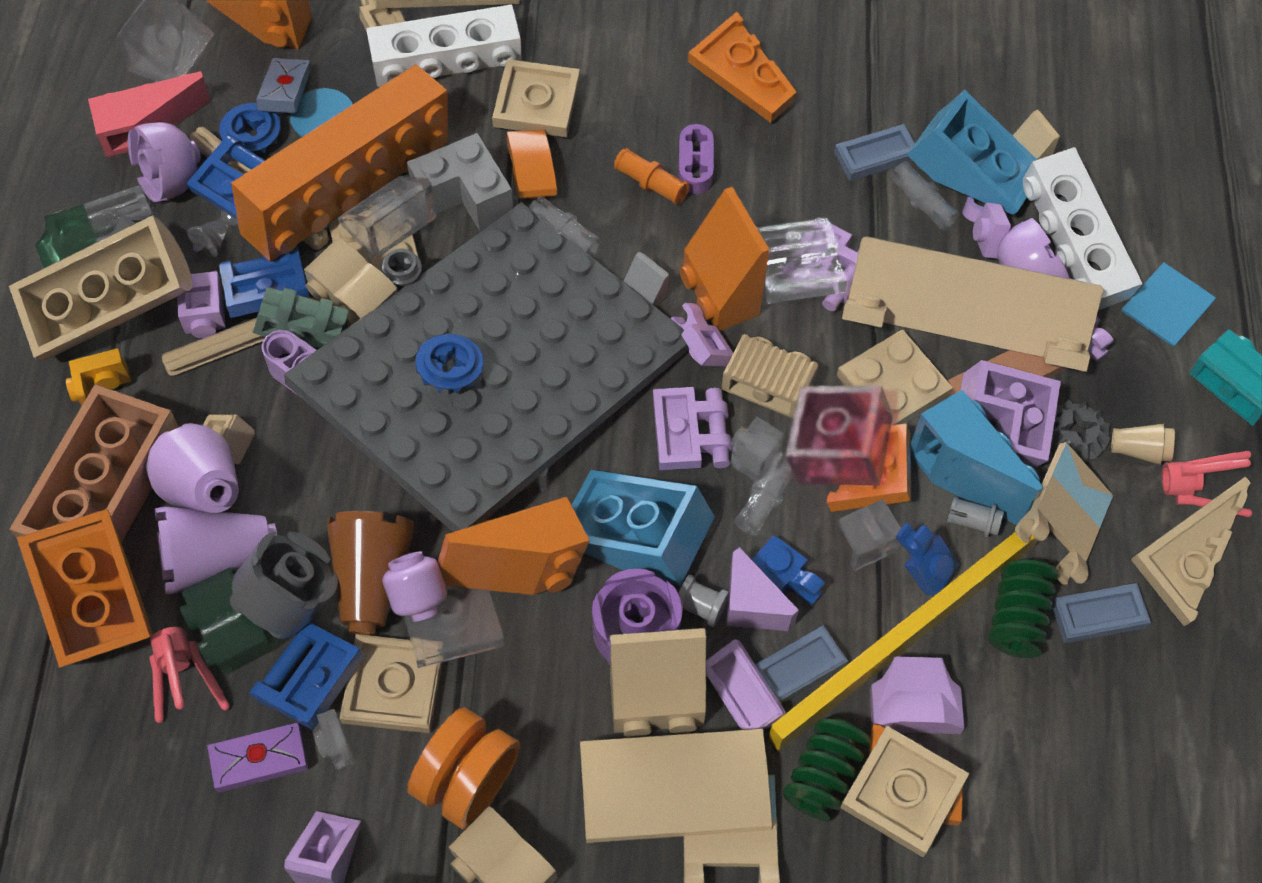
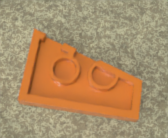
M735 12L688 52V63L771 123L795 102L796 90L776 63L768 60L760 49L761 43L754 34H749L743 26L744 20L738 12Z

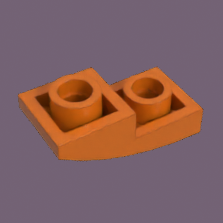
M545 130L507 132V147L513 164V180L518 197L540 199L544 196L557 195L554 167Z

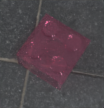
M882 386L800 387L785 455L798 484H881L893 413Z

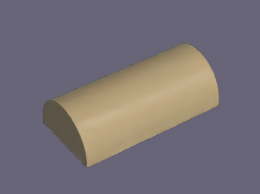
M152 215L10 285L9 288L33 357L45 361L192 289V277L186 259L176 240L166 226Z

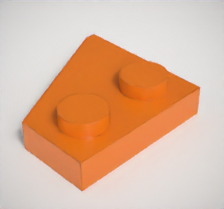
M907 424L864 431L857 444L856 453L848 459L842 470L844 474L842 483L836 493L830 491L827 496V504L831 512L911 501L910 432Z

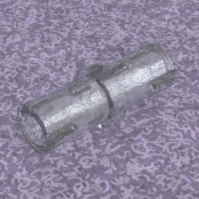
M908 161L899 164L894 169L899 175L891 173L890 180L911 199V205L916 210L921 208L938 225L941 231L948 229L955 223L951 217L958 219L960 213L938 193L939 188L933 182H927Z
M543 196L537 197V201L534 200L530 205L528 211L552 227V231L563 235L581 248L583 252L592 257L589 251L595 255L600 249L602 239L579 224L577 217L572 213H564Z
M777 453L762 479L755 481L750 489L752 495L734 520L736 526L745 533L752 527L750 535H758L772 509L778 508L784 500L782 493L794 474L799 470L798 463L787 455L782 463L784 454Z

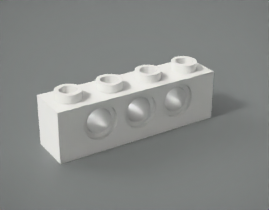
M512 4L366 28L377 87L383 86L415 64L432 78H436L438 76L462 72L468 73L474 70L498 66L504 67L507 59L522 61L520 34Z
M1074 147L1033 161L1023 177V189L1027 198L1030 201L1033 200L1039 212L1041 228L1046 234L1050 235L1056 247L1055 254L1060 256L1070 278L1098 284L1103 287L1098 310L1130 299L1143 283L1076 148ZM1055 194L1064 196L1068 202L1059 200ZM1071 227L1080 229L1084 236L1074 233ZM1088 261L1097 263L1101 270L1093 269L1088 264Z

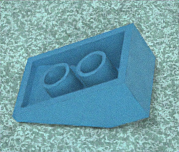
M963 90L937 113L907 154L935 182L984 203L1001 204L1003 210L1012 215L1020 209L1027 198L1023 189V177L1031 163L1038 160L966 90Z
M590 470L571 505L590 540L584 554L623 571L628 569L649 570L666 583L668 581L671 585L681 586L715 517L697 486Z

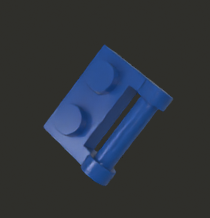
M227 136L186 184L192 192L237 219L231 182L243 174L227 164L230 161L236 160L252 170L265 160L244 148L243 142L237 138Z
M297 245L291 252L280 255L272 262L265 257L235 264H232L231 260L219 263L230 318L258 312L266 287L281 291L286 287L296 290V295L310 299Z
M309 622L301 631L295 633V637L262 682L257 681L249 691V695L262 705L273 708L314 730L365 655L360 648ZM310 645H312L313 648L310 650L308 655L305 657L303 662L300 664L298 669L295 671L293 676L285 685L281 693L278 692V689L283 684L285 679L288 677L290 672L293 670L295 665L298 663L300 658L303 656L307 648Z

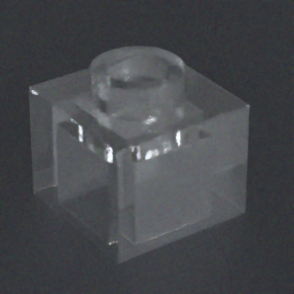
M756 416L748 428L741 426L730 442V447L733 449L730 465L758 483L781 453L785 434Z

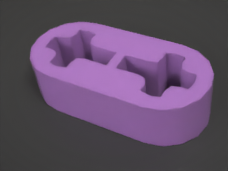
M693 124L685 127L680 134L679 179L689 183L688 193L700 194L707 191L712 185L714 138L709 128ZM692 141H699L700 152H693ZM692 166H699L700 178H693Z

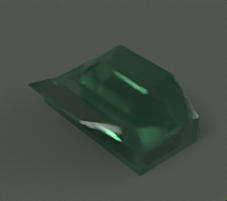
M82 204L44 216L46 229L35 246L43 268H46L99 242L86 207Z

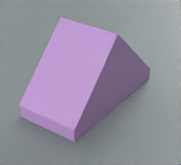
M739 547L733 552L730 567L727 626L789 631L795 625L799 610Z
M316 811L286 858L284 869L295 883H344L361 821Z

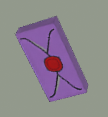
M298 722L207 745L214 789L217 793L308 770L301 727Z

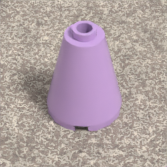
M193 423L182 425L183 427L176 428L170 432L166 431L160 435L149 450L146 463L147 475L157 495L169 504L209 513H220L229 509L237 499L239 488L233 455L226 440L208 426Z
M175 507L155 508V517L159 526L157 537L163 580L172 579V582L165 583V593H178L237 571L265 535L276 532L274 536H277L275 523L267 524L266 517L261 515L229 512L209 513Z

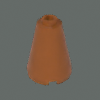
M338 512L335 518L332 516L328 517L327 529L333 573L336 572L338 578L336 595L340 623L349 626V633L375 635L376 628L385 626L391 609L382 583L383 576L389 570V562L408 554L415 534V523L406 517L398 515L396 523H391L383 519L382 512Z

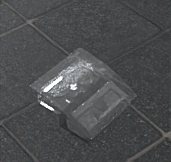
M828 218L757 228L770 249L763 290L768 304L846 293L847 279L837 257V240Z

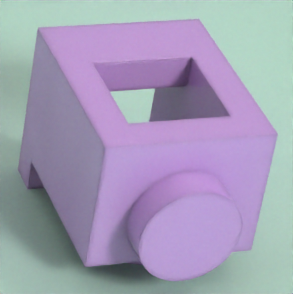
M217 271L191 274L192 289L177 296L178 318L185 334L191 333L194 337L206 338L216 334V330L226 329L225 295Z

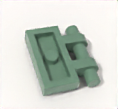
M266 287L253 333L266 337L273 331L287 330L318 350L341 333L342 325L345 324L348 309L334 306L333 301L321 298L320 301L296 295V290L284 287L283 291Z

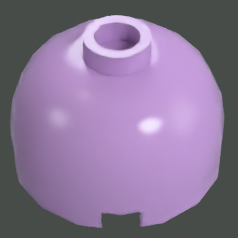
M164 122L142 124L134 127L135 129H131L128 133L129 157L132 166L140 165L143 176L138 177L137 180L146 196L153 202H158L183 194L189 188L186 183L196 173L197 163L201 160L197 144L193 140L190 141L186 134L176 126Z
M1033 218L1025 222L1022 221L1014 226L1000 241L997 257L1001 265L1069 278L1060 256L1054 255L1048 245L1051 241Z

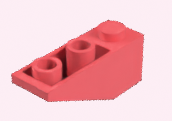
M201 71L88 99L95 131L106 157L129 152L128 133L131 129H135L134 127L158 122L176 126L211 101Z

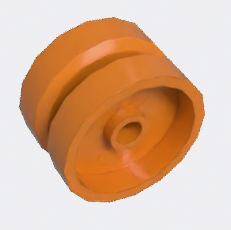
M466 707L457 709L435 732L423 750L409 779L407 793L428 808L443 802L442 816L465 831L491 805L503 787L518 757L520 743L500 729L486 734V722L483 718Z

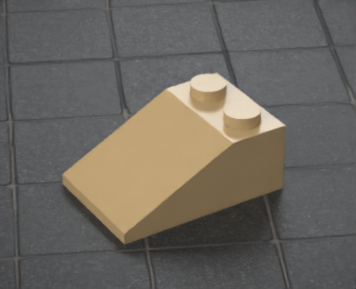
M705 628L610 635V688L614 733L624 732V735L627 737H643L649 735L651 730L669 729V732L674 734H685L695 731L697 726L704 725L706 713Z

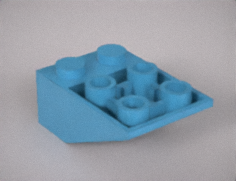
M960 390L921 414L910 444V456L932 484L972 503L992 508V504L997 505L996 509L1004 511L1003 519L1017 525L1031 510L1043 486L1040 484V479L1035 470L1029 465H1024L1015 454L1009 439L1003 433L997 432L986 419V414L981 405L971 400L963 390Z

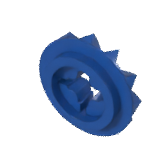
M246 103L234 107L225 114L219 127L222 141L227 136H233L243 142V147L251 152L260 150L263 153L266 152L267 146L277 145V136L282 132L278 115L275 112L259 111L257 103ZM245 123L252 127V129L257 130L256 136H251L248 132L246 133Z
M455 334L435 336L423 343L416 354V373H419L422 377L424 386L431 384L436 387L439 393L443 389H453L458 394L462 387L468 386L473 388L476 379L482 376L483 355L474 342L463 336ZM455 355L456 367H452L447 373L444 372L443 364H447L448 360H451L452 356Z

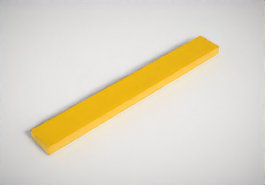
M1015 532L772 724L768 736L769 743L777 752H780L891 663L894 657L901 655L997 578L1006 563L1019 560L1032 550L1038 540L1031 535L1029 542L1024 543Z

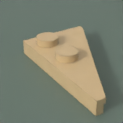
M1246 477L1131 559L1183 626L1196 619L1198 614L1196 609L1203 592L1210 586L1214 577L1215 564L1221 560L1231 537L1232 531L1230 529L1237 512L1242 510L1248 496L1247 489L1251 483Z

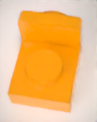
M117 348L69 361L72 377L66 379V386L72 402L79 401L82 406L95 384L112 390L120 384L131 382L132 380L129 367Z

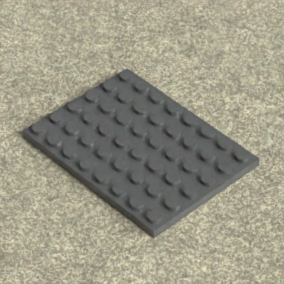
M521 202L420 275L415 283L399 290L374 311L366 314L284 374L285 384L445 526L452 532L484 523L689 350V346L681 335L685 331L682 327ZM443 334H455L468 338L478 346L483 355L482 376L476 379L473 388L468 386L462 387L458 394H456L453 389H443L439 393L436 387L431 384L424 386L422 377L419 373H416L415 359L421 345L430 338ZM455 355L452 356L451 360H448L447 364H443L444 372L447 373L452 367H456Z

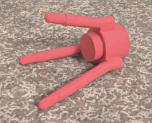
M1242 451L1186 462L1164 463L1162 468L1164 494L1167 496L1176 495L1177 505L1204 507L1212 500L1193 495L1195 491L1203 489V473L1249 467L1251 465L1249 458H1251L1252 454L1250 451ZM1242 508V510L1237 512V515L1251 517L1252 511Z
M180 627L165 628L152 635L150 642L153 655L149 657L153 672V702L155 721L157 723H161L164 720L163 672L168 674L175 708L180 710L184 707L178 672L185 670L189 666V660L194 662L222 710L230 708V704L224 696L222 689L201 656L197 641H188L185 630Z

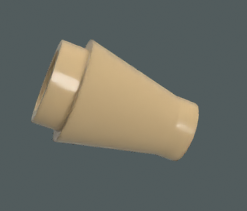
M1164 424L1125 429L1113 428L1111 453L1127 455L1161 465L1162 461L1171 462L1174 453L1175 430L1174 428H1164Z

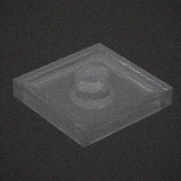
M446 586L447 597L442 603L437 605L438 613L436 615L416 622L413 621L412 616H404L418 668L505 646L504 636L489 590Z

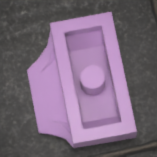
M896 656L893 658L884 676L870 687L871 728L873 724L884 728L889 726L895 731L902 733L961 734L964 730L961 687L952 681L942 658Z

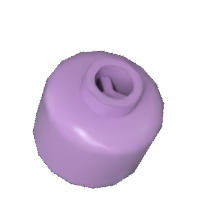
M419 551L403 555L389 562V570L384 574L382 583L393 612L399 616H412L414 622L436 615L438 613L437 605L446 599L448 593L436 559L424 557L422 552Z

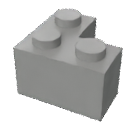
M478 133L407 162L412 191L427 217L463 203L478 230L481 231L513 209L512 189Z

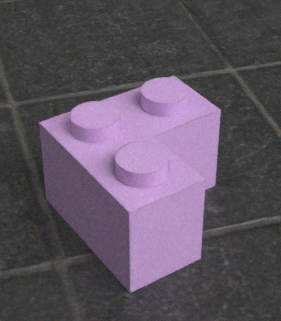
M981 360L964 372L961 390L971 400L981 405L986 414V419L995 422V430L1003 433L1009 439L1013 451L1024 465H1029L1034 469L1049 460L1061 381Z

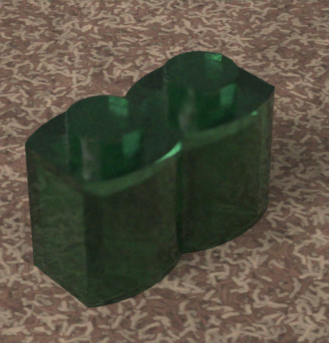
M230 567L181 591L187 604L179 607L190 630L192 631L199 627L204 640L197 643L208 667L217 664L223 675L272 650L263 630L251 622L245 615L236 612L232 608L230 596L233 594L232 580L234 573Z

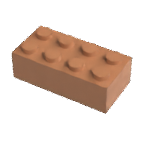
M95 384L11 525L10 531L17 538L109 509L122 544L152 490L146 470L149 450L160 435L166 431L170 432L179 428L171 410Z

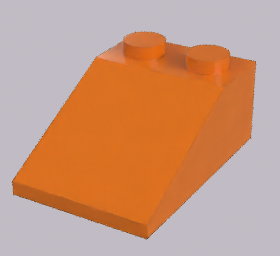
M207 0L209 4L259 40L276 47H288L299 50L312 19L309 0Z
M733 187L723 191L685 247L683 266L680 267V276L683 284L688 290L693 289L697 296V305L701 308L704 319H710L712 325L716 326L719 331L760 315L770 251Z
M563 497L446 534L438 558V565L446 586L535 595L547 590L549 593H555L571 584L590 540L568 498Z
M109 509L17 537L59 668L152 637L153 631Z

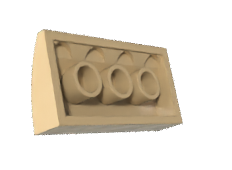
M763 729L580 741L586 843L772 830L770 790Z

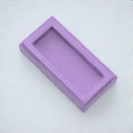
M733 640L706 660V675L741 730L763 729L764 732L786 714L783 706L739 640Z

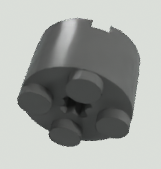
M291 531L286 536H274L276 532H272L261 539L236 571L232 580L233 594L230 596V604L236 612L245 615L255 625L269 631L278 639L289 638L291 634L299 632L307 626L335 593L338 584L336 572L332 576L328 566V562L331 559L327 552L311 538Z

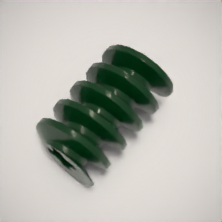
M1014 560L1006 563L1001 570L1002 581L998 585L999 596L995 600L996 612L992 615L993 627L989 631L988 640L993 647L1009 656L1035 658L1043 654L1042 650L1033 644H1042L1046 641V633L1039 628H1045L1049 625V617L1042 612L1052 610V601L1047 597L1055 594V585L1050 581L1058 578V570L1050 564L1037 560Z
M830 717L816 722L813 729L815 735L809 737L806 743L808 751L801 753L798 760L800 767L795 768L790 776L793 783L786 785L783 791L784 798L792 807L812 818L825 822L831 821L830 816L824 812L825 809L840 810L842 805L832 795L833 792L847 794L849 791L848 785L840 779V776L854 778L857 773L855 768L848 764L847 761L862 762L864 754L855 747V744L869 746L872 741L866 733L851 723Z

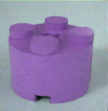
M646 569L624 570L612 575L605 582V585L596 594L593 601L592 628L596 647L609 665L610 635L680 630L682 604L678 592L668 581L666 583L661 578L655 576L654 572ZM638 617L640 623H634L630 618Z

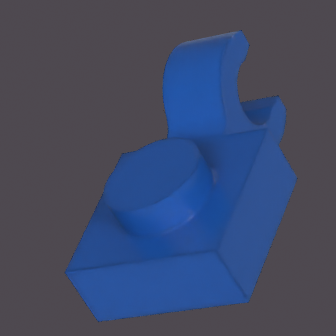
M905 523L896 535L898 542L911 555L904 566L924 594L935 596L944 588L960 564L940 536L933 535L923 525L915 532L909 523Z
M775 535L752 559L783 594L789 588L811 606L822 596L823 591L820 589L825 585V582L814 573L804 571L807 567L808 559Z

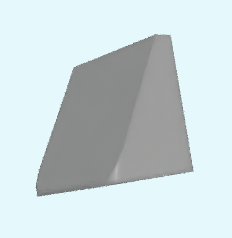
M637 253L623 282L656 307L668 296L669 273L644 253Z

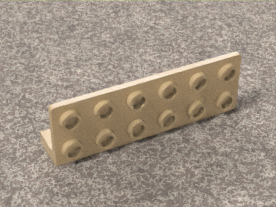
M865 236L861 239L850 294L844 306L842 319L882 327L884 323L1041 356L1044 358L1045 363L1087 372L1090 360L1088 348L1103 287L1098 284Z

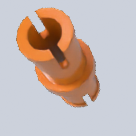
M628 148L622 149L615 159L614 169L616 171L622 172L639 182L643 190L647 192L653 190L672 201L675 205L681 204L689 192L690 185L688 182L682 181L666 172L663 165L657 161L649 162L631 152Z

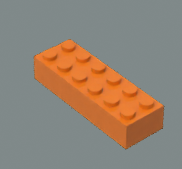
M415 64L231 182L240 234L265 258L272 262L280 255L291 252L298 243L313 233L322 231L329 222L344 212L353 210L360 201L372 193L381 191L390 181L403 172H409L408 161L440 149L448 143L447 89Z

